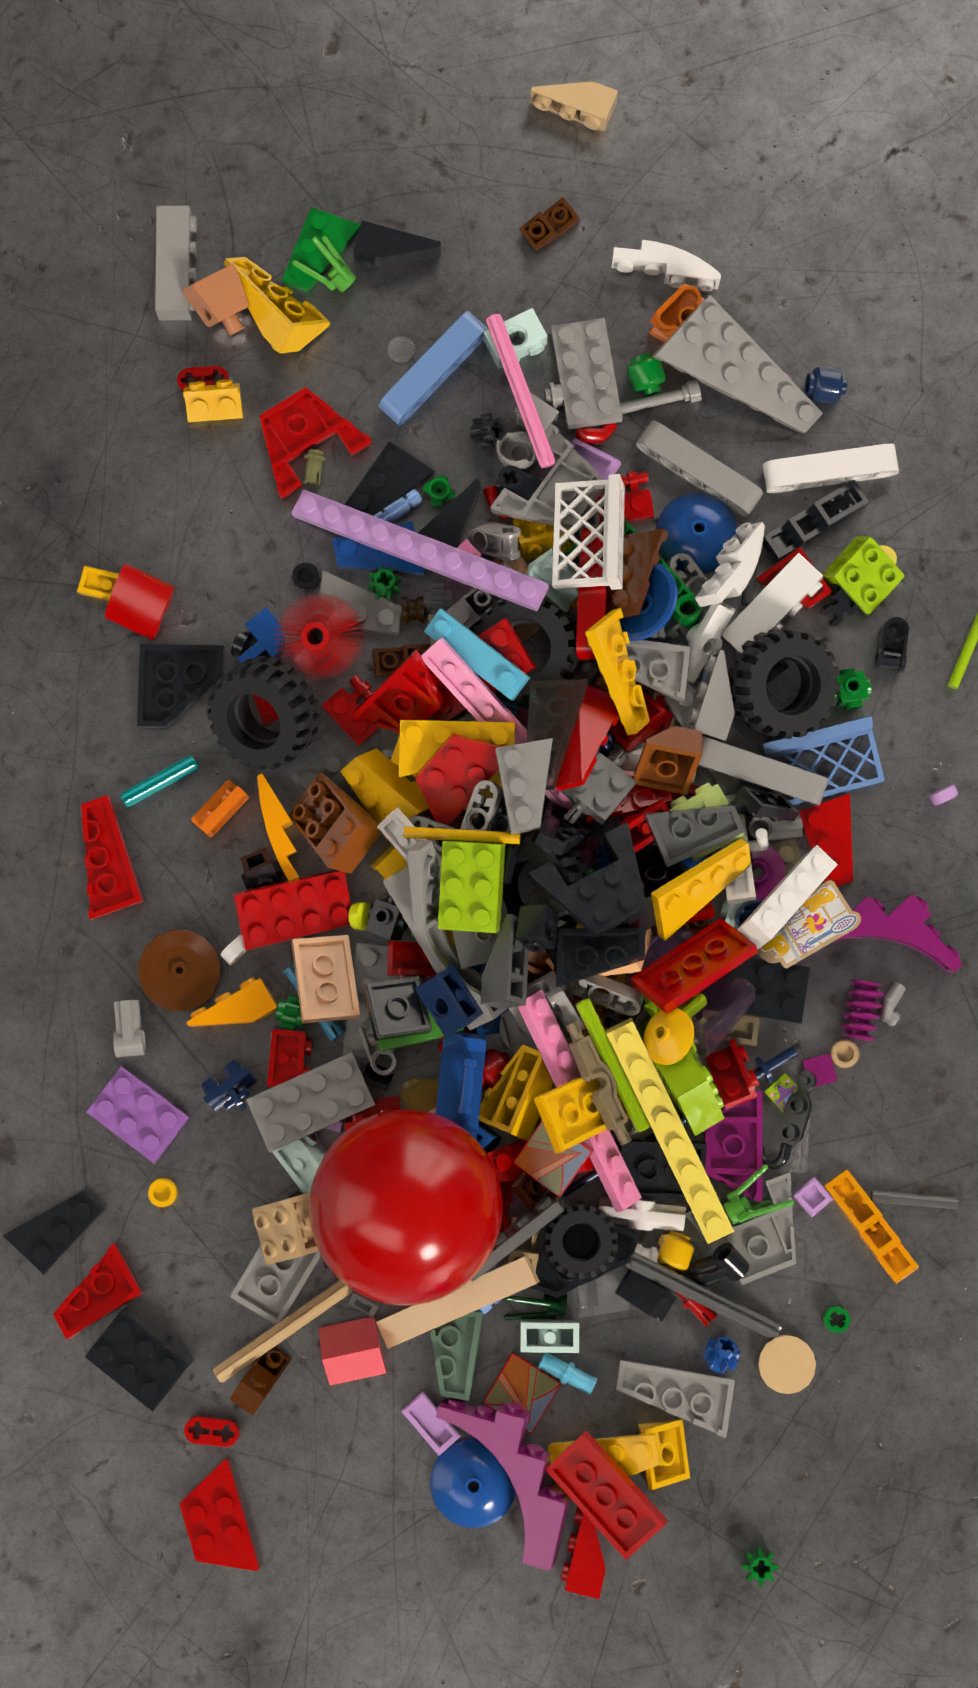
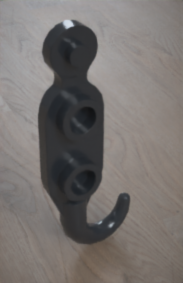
M804 1070L797 1075L796 1083L798 1089L789 1096L778 1129L780 1145L778 1157L775 1160L767 1159L765 1147L762 1145V1165L767 1164L768 1169L782 1168L804 1137L812 1110L809 1092L816 1086L817 1082L815 1074L811 1071Z

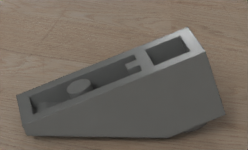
M507 914L482 974L480 1004L498 1009L526 1005L529 950L516 939L519 916Z

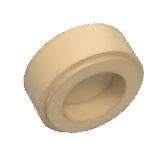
M847 1039L836 1041L829 1051L833 1064L840 1068L853 1066L859 1058L857 1045Z

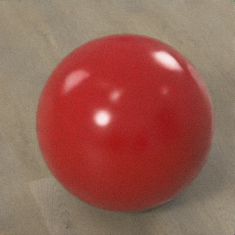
M413 1109L385 1111L361 1120L340 1135L327 1150L316 1170L309 1199V1217L312 1234L326 1265L335 1276L353 1291L369 1299L392 1305L430 1303L454 1293L467 1284L480 1271L491 1255L498 1239L503 1214V1199L498 1175L491 1159L479 1142L453 1121L435 1113Z

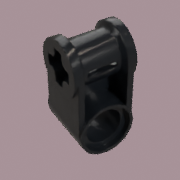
M506 466L499 472L496 487L499 493L506 488L529 501L542 481L531 477L515 466ZM510 478L514 480V483L505 484V481H508Z
M892 617L881 627L875 654V669L880 670L881 667L897 669L901 673L904 672L907 661L909 625L903 618ZM890 625L897 626L900 630V637H892L888 632V627Z

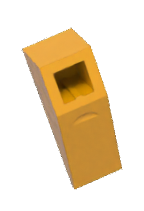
M252 977L239 985L241 990L231 995L230 992H226L216 998V1005L206 1009L203 1006L190 1014L192 1019L186 1023L190 1027L253 1024L276 1012L278 1005L261 978L255 980Z

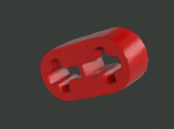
M221 366L192 367L180 371L177 376V383L183 393L184 388L187 387V384L183 382H187L190 376L193 377L194 381L205 382V386L215 385L214 381L206 380L215 379L216 374H220L223 380H230L228 372Z
M198 1415L192 1417L186 1423L184 1435L188 1441L194 1444L230 1447L239 1439L240 1427L236 1421L229 1418ZM197 1422H201V1427L210 1429V1433L202 1432L199 1437H195V1432L190 1431V1427H194ZM225 1425H229V1429L234 1432V1435L230 1436L226 1441L224 1440V1435L214 1433V1431L223 1430Z

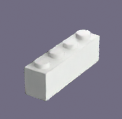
M798 553L724 630L721 637L737 653H742L744 651L742 645L747 640L754 641V635L761 632L767 633L773 629L781 630L784 626L781 624V621L787 615L792 618L803 607L800 602L807 594L810 597L814 596L823 586L820 583L823 575Z
M816 845L797 862L737 930L755 943L757 949L761 948L776 935L838 864Z

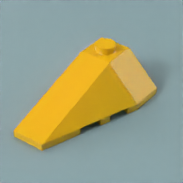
M236 257L225 259L224 264L226 267L234 263L248 301V309L263 337L271 344L275 351L279 353L300 351L329 327L330 322L314 305L307 300L303 303L291 296L293 290L287 286L282 287L273 283L271 275L248 258Z

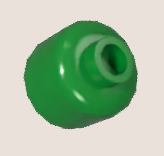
M651 352L630 359L631 364L627 366V373L633 390L638 392L644 391L645 395L659 391V384L663 383L666 379L661 361L653 358Z

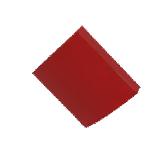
M125 563L112 590L104 617L154 641L159 634L164 614L170 607L175 586Z

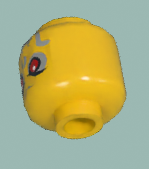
M674 1231L661 1235L656 1245L658 1252L657 1263L674 1272L687 1271L694 1253V1246L690 1243L691 1238Z

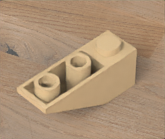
M594 81L536 86L531 89L530 103L540 110H550L558 113L563 119L584 123L589 129L605 131L617 103L618 91Z

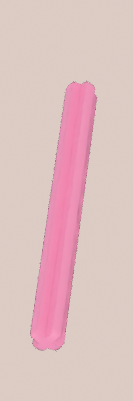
M492 314L486 319V323L541 468H548L555 464L553 452L502 315Z

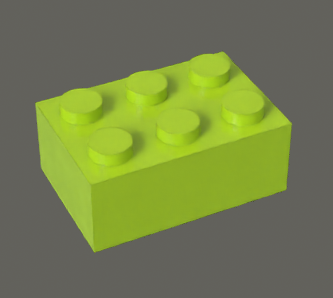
M443 841L438 929L497 933L500 931L505 844Z
M691 1045L688 1053L674 1064L660 1065L654 1061L653 1063L669 1096L696 1136L725 1118L720 1109L724 1107V1104L718 1095L717 1088L712 1082L713 1078L705 1065H701L698 1060L699 1057Z

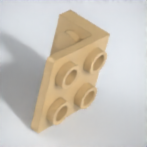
M310 1192L252 1209L262 1254L267 1265L319 1251L310 1225Z

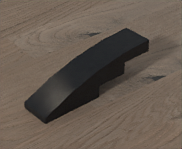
M853 480L814 502L806 510L788 519L785 524L764 535L762 545L773 561L777 562L866 506L869 500L856 481Z

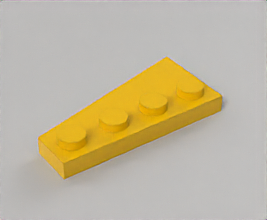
M621 608L611 610L585 633L588 644L592 648L598 662L599 671L603 674L608 686L609 695L613 699L619 713L620 721L624 725L627 735L638 733L650 720L642 688L640 685L635 684L634 679L637 669L635 661L629 660L625 644L630 643L628 633H622L619 619L623 618Z
M400 720L399 778L417 774L452 733L464 735L469 739L486 740L489 744L502 747L505 745H515V723Z
M742 838L738 839L651 893L658 936L666 941L751 865L748 842Z
M658 1433L595 1439L628 1477L663 1463ZM574 1441L549 1444L550 1462L552 1463ZM554 1480V1486L561 1488Z

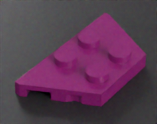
M756 1091L758 1097L728 1109H725V1106L720 1108L725 1119L704 1131V1141L707 1143L705 1166L707 1175L734 1190L739 1188L762 1167L763 1091ZM762 1175L742 1194L757 1202H762Z

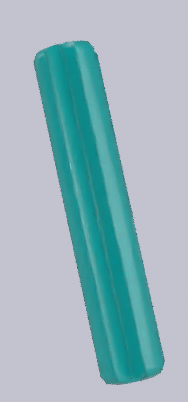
M188 756L120 794L121 799L127 807H130L196 771L198 764L193 756Z

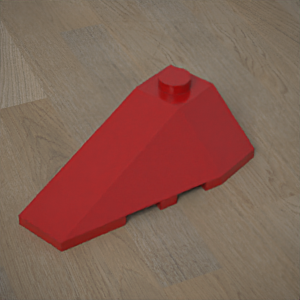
M578 684L556 691L553 716L555 779L558 791L585 784L598 760L595 755L599 747L606 745L609 739L606 735L611 726H616L619 720V713L608 692L585 684Z

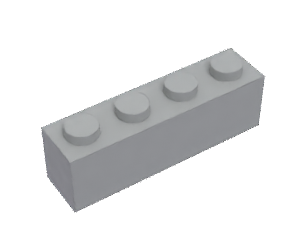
M156 206L155 311L159 321L192 320V311H195L182 293V290L197 282L196 268H192V259L197 258V244L192 242L193 233L197 232V217L192 216L189 206Z

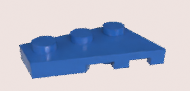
M413 521L397 524L415 532ZM344 536L332 539L338 568L372 571L378 570L379 566L387 570L393 567V573L396 574L410 573L417 576H425L424 569L421 566Z

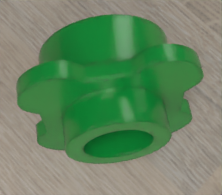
M439 475L438 478L433 479L431 482H426L423 487L424 492L430 496L431 505L434 507L441 506L442 502L447 499H454L456 495L455 490L450 488L448 478L445 475ZM438 489H441L442 492H441V493H437V490H438Z

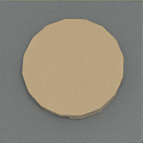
M784 1334L770 1339L764 1344L758 1357L757 1366L761 1378L768 1387L779 1393L792 1394L800 1392L809 1385L815 1374L816 1361L814 1353L807 1343L798 1337Z

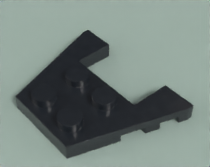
M627 822L605 833L603 839L617 860L612 864L569 886H566L552 861L528 874L529 879L534 884L537 883L553 901L556 900L568 911V914L595 938L640 915L647 909Z

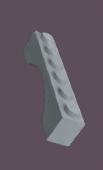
M409 866L382 881L435 972L437 973L453 964L483 1011L481 1016L468 1025L469 1030L495 1019L507 1008L498 1009L480 1004L482 975L472 967L461 969L457 951L449 941L445 931L438 929V922L425 933L414 932L413 920L410 914L412 908L411 893L408 889L410 880Z

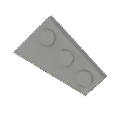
M646 640L630 641V643L625 644L629 660L635 661L637 671L634 680L683 703L686 694L690 647Z

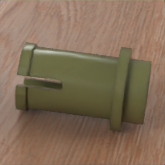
M310 449L304 455L306 468L303 483L310 486H320L323 462H326L323 451Z

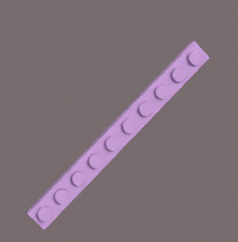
M304 489L291 513L297 519L536 612L549 588L548 584L544 581Z

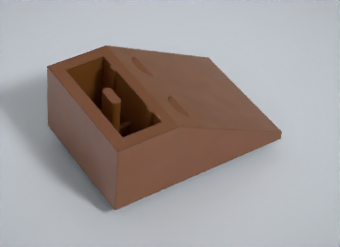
M319 772L288 815L327 867L349 874L354 871L382 833L377 827L378 823L370 813L321 772Z

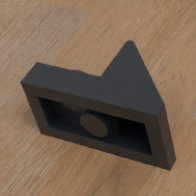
M631 1269L627 1271L614 1292L660 1322L664 1320L677 1298Z

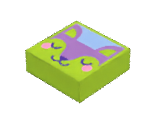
M783 1073L763 1092L783 1113L789 1096L795 1093L798 1087L786 1073Z

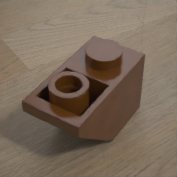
M274 1346L255 1360L229 1399L253 1416L292 1358Z

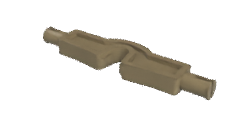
M573 1021L566 1025L573 1040L569 1047L576 1060L581 1078L587 1082L594 1079L599 1081V1088L592 1094L591 1099L600 1113L607 1130L614 1129L620 1145L627 1144L632 1139L624 1125L628 1122V1118L617 1096L615 1078L609 1067L601 1061L590 1036L584 1037L577 1021Z

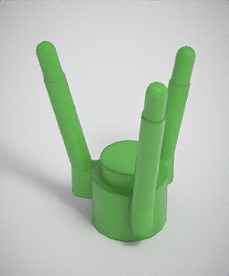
M323 236L322 240L328 250L317 237H313L312 241L333 266L327 273L330 279L325 278L296 260H293L292 264L325 284L331 291L335 288L340 292L345 291L354 282L356 276L350 271L351 268L343 261L326 236Z
M764 1164L739 1188L727 1195L729 1201L723 1205L733 1224L742 1223L750 1218L777 1211L794 1204L793 1200H788L760 1208L772 1202L771 1197L750 1204L746 1196L739 1197L768 1169L767 1164Z

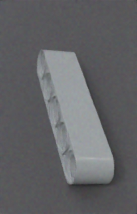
M650 421L636 442V446L643 453L708 495L718 498L731 510L744 517L750 515L763 495L762 489L657 421Z
M702 736V757L698 764L699 766L820 806L829 780L828 778Z

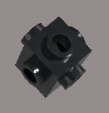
M266 847L240 858L245 872L241 877L247 890L281 883L279 877L284 875L278 860L272 861Z
M387 895L386 899H375V902L372 903L368 911L369 920L365 931L389 940H401L403 932L408 928V924L390 895Z

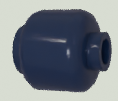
M819 366L815 367L812 373L807 374L805 393L810 396L813 402L833 404L838 402L841 395L846 394L847 378H843L839 368Z

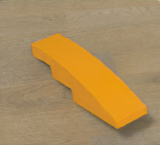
M261 773L257 776L260 805L267 834L276 858L288 881L300 878L289 861L298 852L284 831L293 823Z
M848 1169L824 1186L895 1285L919 1268L918 1264L901 1244V1240L884 1220L882 1213Z

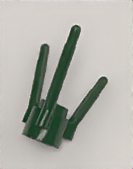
M544 1293L542 1299L511 1295L503 1298L505 1301L541 1306V1311H546L504 1315L505 1320L541 1318L555 1320L556 1316L564 1317L567 1306V1294L556 1298Z

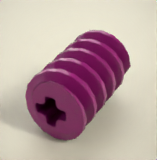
M852 979L850 984L857 988V990H849L847 993L854 1001H847L845 1003V1006L852 1010V1012L843 1013L842 1017L848 1020L849 1023L840 1025V1028L847 1032V1034L842 1035L863 1041H875V1038L869 1035L868 1031L877 1030V1026L870 1023V1021L880 1018L879 1015L873 1012V1009L882 1008V1004L875 1001V998L884 997L885 994L878 990V987L883 985Z

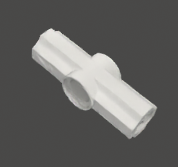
M724 602L711 605L701 624L693 626L688 631L686 641L690 647L687 682L694 684L709 655H713L714 652L722 648L720 637L735 612V609Z
M600 1197L598 1209L604 1212L613 1224L627 1225L628 1228L637 1230H653V1228L684 1232L686 1206L656 1203L655 1200L641 1198L624 1211L616 1212L609 1197Z

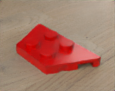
M415 650L355 709L352 717L360 720L361 717L376 721L377 727L390 729L400 734V720H428L442 706L444 699L420 653Z
M452 733L415 776L435 821L449 826L468 805L476 784L484 780L489 781L499 770L495 748L502 746L489 744L488 741L482 739H469L464 735Z
M226 1458L179 1505L195 1561L257 1571L261 1567L230 1460Z

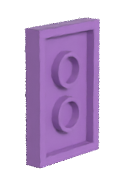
M123 1066L118 1069L87 1110L89 1115L153 1163L159 1160L190 1118Z

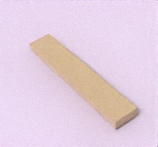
M525 1255L482 1274L473 1282L470 1280L463 1287L442 1299L409 1306L378 1320L376 1324L388 1349L531 1287L540 1281L528 1255Z

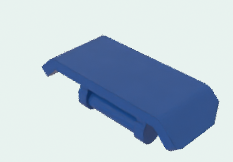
M455 1032L443 1038L436 1114L458 1124L477 1140L487 1037L480 1034Z

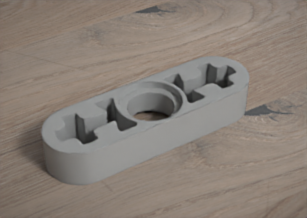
M600 974L562 986L564 990L584 999L589 998L591 1002L628 1016L638 1014L643 1002V995L637 989ZM596 988L606 989L609 993H600Z

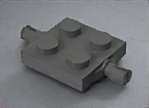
M620 749L610 760L597 751L595 756L598 760L585 784L560 791L569 798L573 805L564 815L565 819L568 820L574 813L569 823H575L581 813L593 817L602 825L637 782L620 767L629 757L627 752L619 759L624 750Z

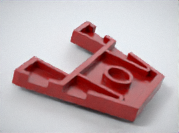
M306 387L259 415L281 499L286 498L303 487L289 462L327 438L337 434L351 457L372 444V440L368 435L354 427V424L341 417L331 406Z

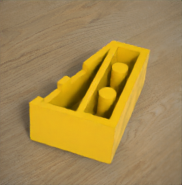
M377 748L355 757L340 771L367 812L370 813L378 825L396 808H399L408 819L413 816L424 817L430 812L416 781L410 782L406 777L399 778V767Z
M522 1045L502 1070L501 1074L503 1076L493 1089L489 1087L485 1092L486 1098L480 1104L479 1121L528 1141L540 1117L534 1098L550 1091L554 1082L539 1051Z

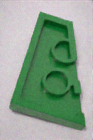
M311 207L282 278L283 284L309 293L318 280L295 267L292 261L296 260L323 276L331 263L317 248L312 238L317 237L328 250L322 240V237L326 236L338 254L341 255L347 248L346 245L359 233L361 224Z

